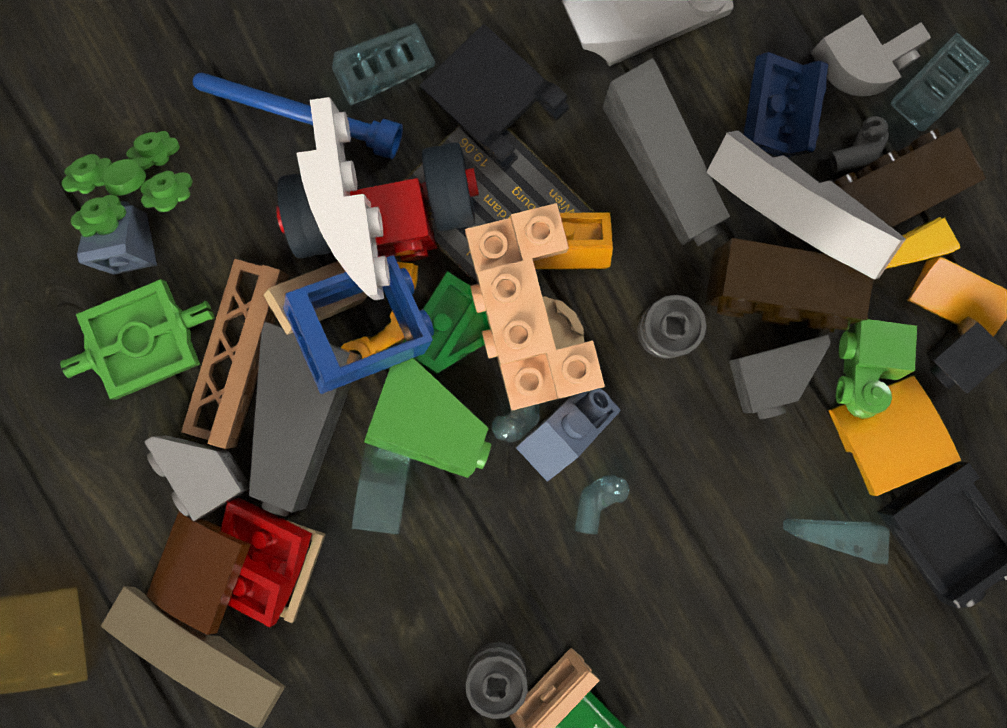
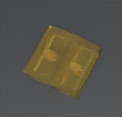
M77 586L30 595L25 593L0 598V694L36 690L88 680Z

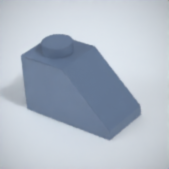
M120 201L127 213L125 217L118 220L119 225L114 232L107 235L96 233L91 237H84L81 234L77 252L80 264L113 275L157 266L147 213L130 205L129 202Z

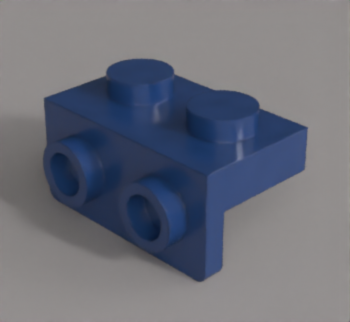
M769 52L756 56L743 135L765 152L776 156L792 157L812 153L815 150L819 135V122L823 97L826 92L828 63L819 60L802 65Z

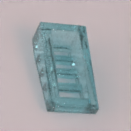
M415 23L334 52L332 68L349 104L352 105L434 67L435 61ZM407 43L415 60L408 62L400 46L401 44ZM389 50L397 64L394 68H391L385 52ZM372 58L380 73L375 75L368 63V60ZM357 66L363 79H357L352 69L353 67Z
M956 33L893 98L891 105L918 130L925 131L942 116L986 68L990 61L959 33ZM950 54L964 68H966L968 72L964 73L957 65H955L946 56ZM936 67H937L941 72H943L950 80H952L956 85H954V84H953L951 81H949L942 73H940V72L936 69ZM923 81H926L937 93H939L943 97V99L940 96H938L931 88H929Z
M786 518L783 522V529L800 539L877 564H888L889 529H886L885 526L863 521Z

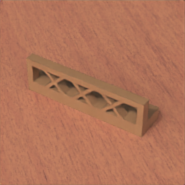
M234 259L183 424L182 433L208 440L207 444L224 449L237 447L258 379L262 327L264 322L274 324L276 320L275 314L263 295L268 288L288 281V274L269 266H258ZM243 272L259 276L252 300L248 303H245L238 290ZM236 299L239 308L232 311L234 301ZM244 314L246 319L238 344L233 347L225 333L228 321ZM223 343L226 351L218 355L221 344ZM230 357L232 365L225 388L219 390L212 376L214 366ZM209 386L213 394L205 398ZM216 400L219 407L212 430L196 426L202 407Z

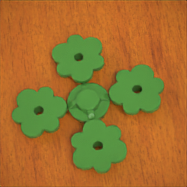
M166 131L158 133L149 132L135 139L134 147L130 148L126 153L128 159L112 163L108 158L100 159L97 155L90 154L77 159L65 169L66 177L61 183L65 191L75 192L79 190L80 193L87 194L93 191L95 186L105 185L107 192L112 194L102 198H93L85 202L81 210L76 212L71 218L73 227L80 230L84 237H91L96 233L107 235L114 232L119 225L118 220L125 217L127 213L117 196L129 194L140 187L144 195L141 198L143 206L146 208L155 207L159 212L170 211L177 205L178 201L188 199L190 196L188 188L192 185V178L188 173L174 174L172 171H165L145 181V169L153 165H164L168 162L169 156L178 151L180 146L177 139L170 138Z

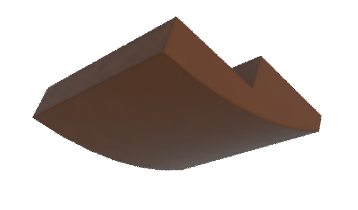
M179 511L146 597L159 608L206 635L215 634L218 632L251 544L220 531L221 527L202 518L193 521L190 515L185 516Z

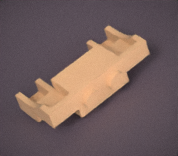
M557 203L511 214V217L465 229L478 284L470 286L477 313L486 312L490 329L482 331L488 358L496 356L498 358L511 411L605 387L593 341L556 350L533 261L567 253L569 249Z

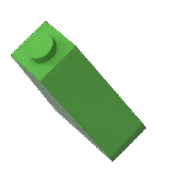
M414 358L390 367L364 443L466 478L474 473L475 468H484L491 448V443L484 441L488 427Z

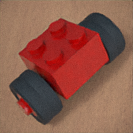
M454 142L422 150V164L425 182L422 185L419 179L415 178L350 191V196L364 194L371 202V207H379L383 236L376 237L378 257L394 255V257L400 256L402 262L415 261L428 257L427 250L437 249L430 207L438 231L452 230L457 227L463 228L475 224L476 218L472 197L479 196L474 168H466L460 143ZM301 173L280 177L277 188L279 205L276 207L279 227L282 233H285L295 257L306 258L316 254L331 253L332 251L324 239L310 208Z

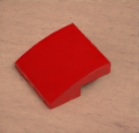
M236 498L227 502L221 531L251 545L228 605L271 627L278 621L293 591L307 554L312 533L241 498Z

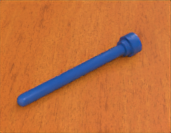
M197 73L193 77V86L199 91L313 125L310 105L206 73ZM347 117L350 137L365 141L366 146L372 148L376 155L389 159L395 157L402 137V124L383 119L381 122L373 121L372 124Z

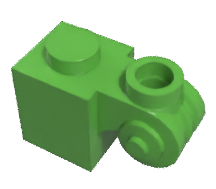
M867 319L853 324L849 327V330L843 332L839 343V356L841 359H844V373H846V376H841L838 380L836 387L837 403L845 404L851 414L861 419L870 418L886 410L891 404L892 393L885 383L879 381V378L899 380L915 371L917 326Z

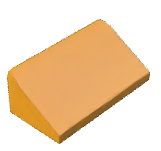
M560 213L569 247L567 253L533 261L535 269L609 268L613 251L610 213Z
M935 257L926 261L908 298V301L956 325H959L969 316L981 324L993 337L1007 319V289L942 257Z

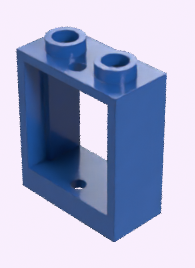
M394 255L386 257L389 267L390 285L383 286V291L407 342L348 365L339 366L315 309L364 291L350 278L347 272L285 294L283 310L320 394L425 354L433 341L431 336L434 335V329L430 317L424 309H418L412 296L414 294L412 278L406 268H399Z

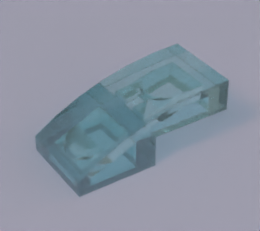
M366 443L352 529L390 534L400 533L411 458Z

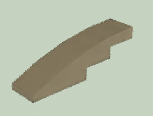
M123 587L101 625L103 629L172 679L256 728L263 727L286 687L221 636L206 635L181 622L159 608L136 587Z

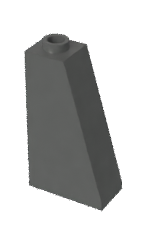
M652 58L611 81L602 108L680 244L683 246L694 240L697 246H700L721 234L722 231L718 225L730 216L711 176L706 173L707 168L656 62Z
M264 322L261 331L249 496L263 501L262 508L273 514L288 516L289 512H296L307 507L351 383L320 394L294 333L286 335L282 326L269 322ZM330 344L340 367L361 359L362 355Z

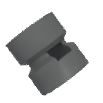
M680 295L665 296L646 308L640 316L637 326L638 339L643 348L654 357L668 359L686 355L696 349L704 339L707 327L705 314L700 306L689 297Z
M502 642L488 643L478 648L471 656L467 669L466 696L472 708L482 716L499 719L516 713L523 705L528 692L525 662L521 654L511 645Z

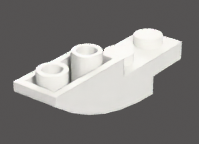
M330 97L310 100L317 150L297 153L301 178L310 208L324 239L350 278L373 300L384 299L383 286L390 285V274L386 256L378 257L376 237L383 236L382 217L379 207H371V202L364 194L350 196V191L357 190V178L353 161H345L343 143L350 142L351 140L346 112H339Z

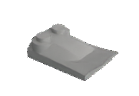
M562 0L583 49L602 56L609 67L725 17L734 8L732 0Z

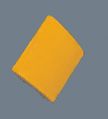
M909 376L888 385L892 393L891 404L886 410L870 418L861 419L855 417L848 411L845 404L829 410L846 452L853 454L869 494L872 496L881 495L961 461L942 419L915 376Z

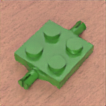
M160 279L76 314L84 334L85 352L62 360L60 362L61 368H68L63 370V373L69 379L93 368L102 378L109 398L119 399L200 365L191 343L190 328L207 320L214 319V314L208 311L211 310V307L207 301L182 311L175 304L167 281Z

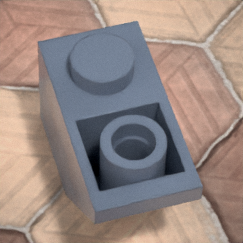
M601 388L571 395L516 448L548 482L577 459L621 410Z

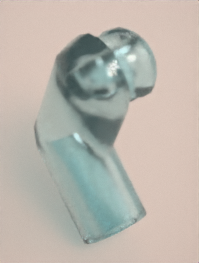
M540 403L512 410L506 416H497L492 425L494 436L499 440H506L510 443L520 440L538 423Z
M605 475L585 487L580 495L575 531L597 534L601 510L616 501L622 503L627 499L629 495L627 481L615 475Z

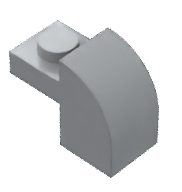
M861 15L824 37L811 54L816 61L821 60L828 63L827 79L836 88L854 96H871L885 91L902 76L898 71L921 57L917 49L931 37L921 22L882 45L864 15Z

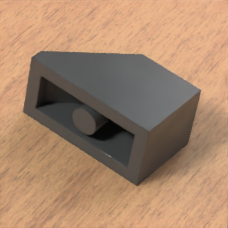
M829 335L730 360L729 363L743 413L757 412L759 419H766L786 413L784 405L799 401L831 344Z

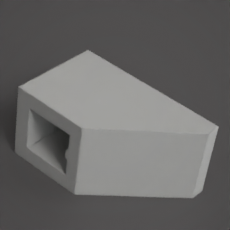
M154 436L144 441L150 451L147 454L150 465L159 476H166L174 489V492L171 494L173 502L183 515H190L193 521L208 516L227 504L228 501L235 499L250 489L249 482L228 449L171 436Z

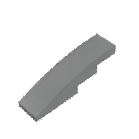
M739 131L726 133L706 172L742 201L785 230L825 254L873 279L880 278L906 240V238L832 181L819 183L784 155L771 157Z

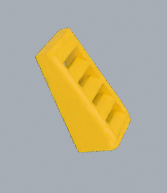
M939 217L926 222L902 235L906 240L886 269L943 256L960 249V244L945 217L942 219Z

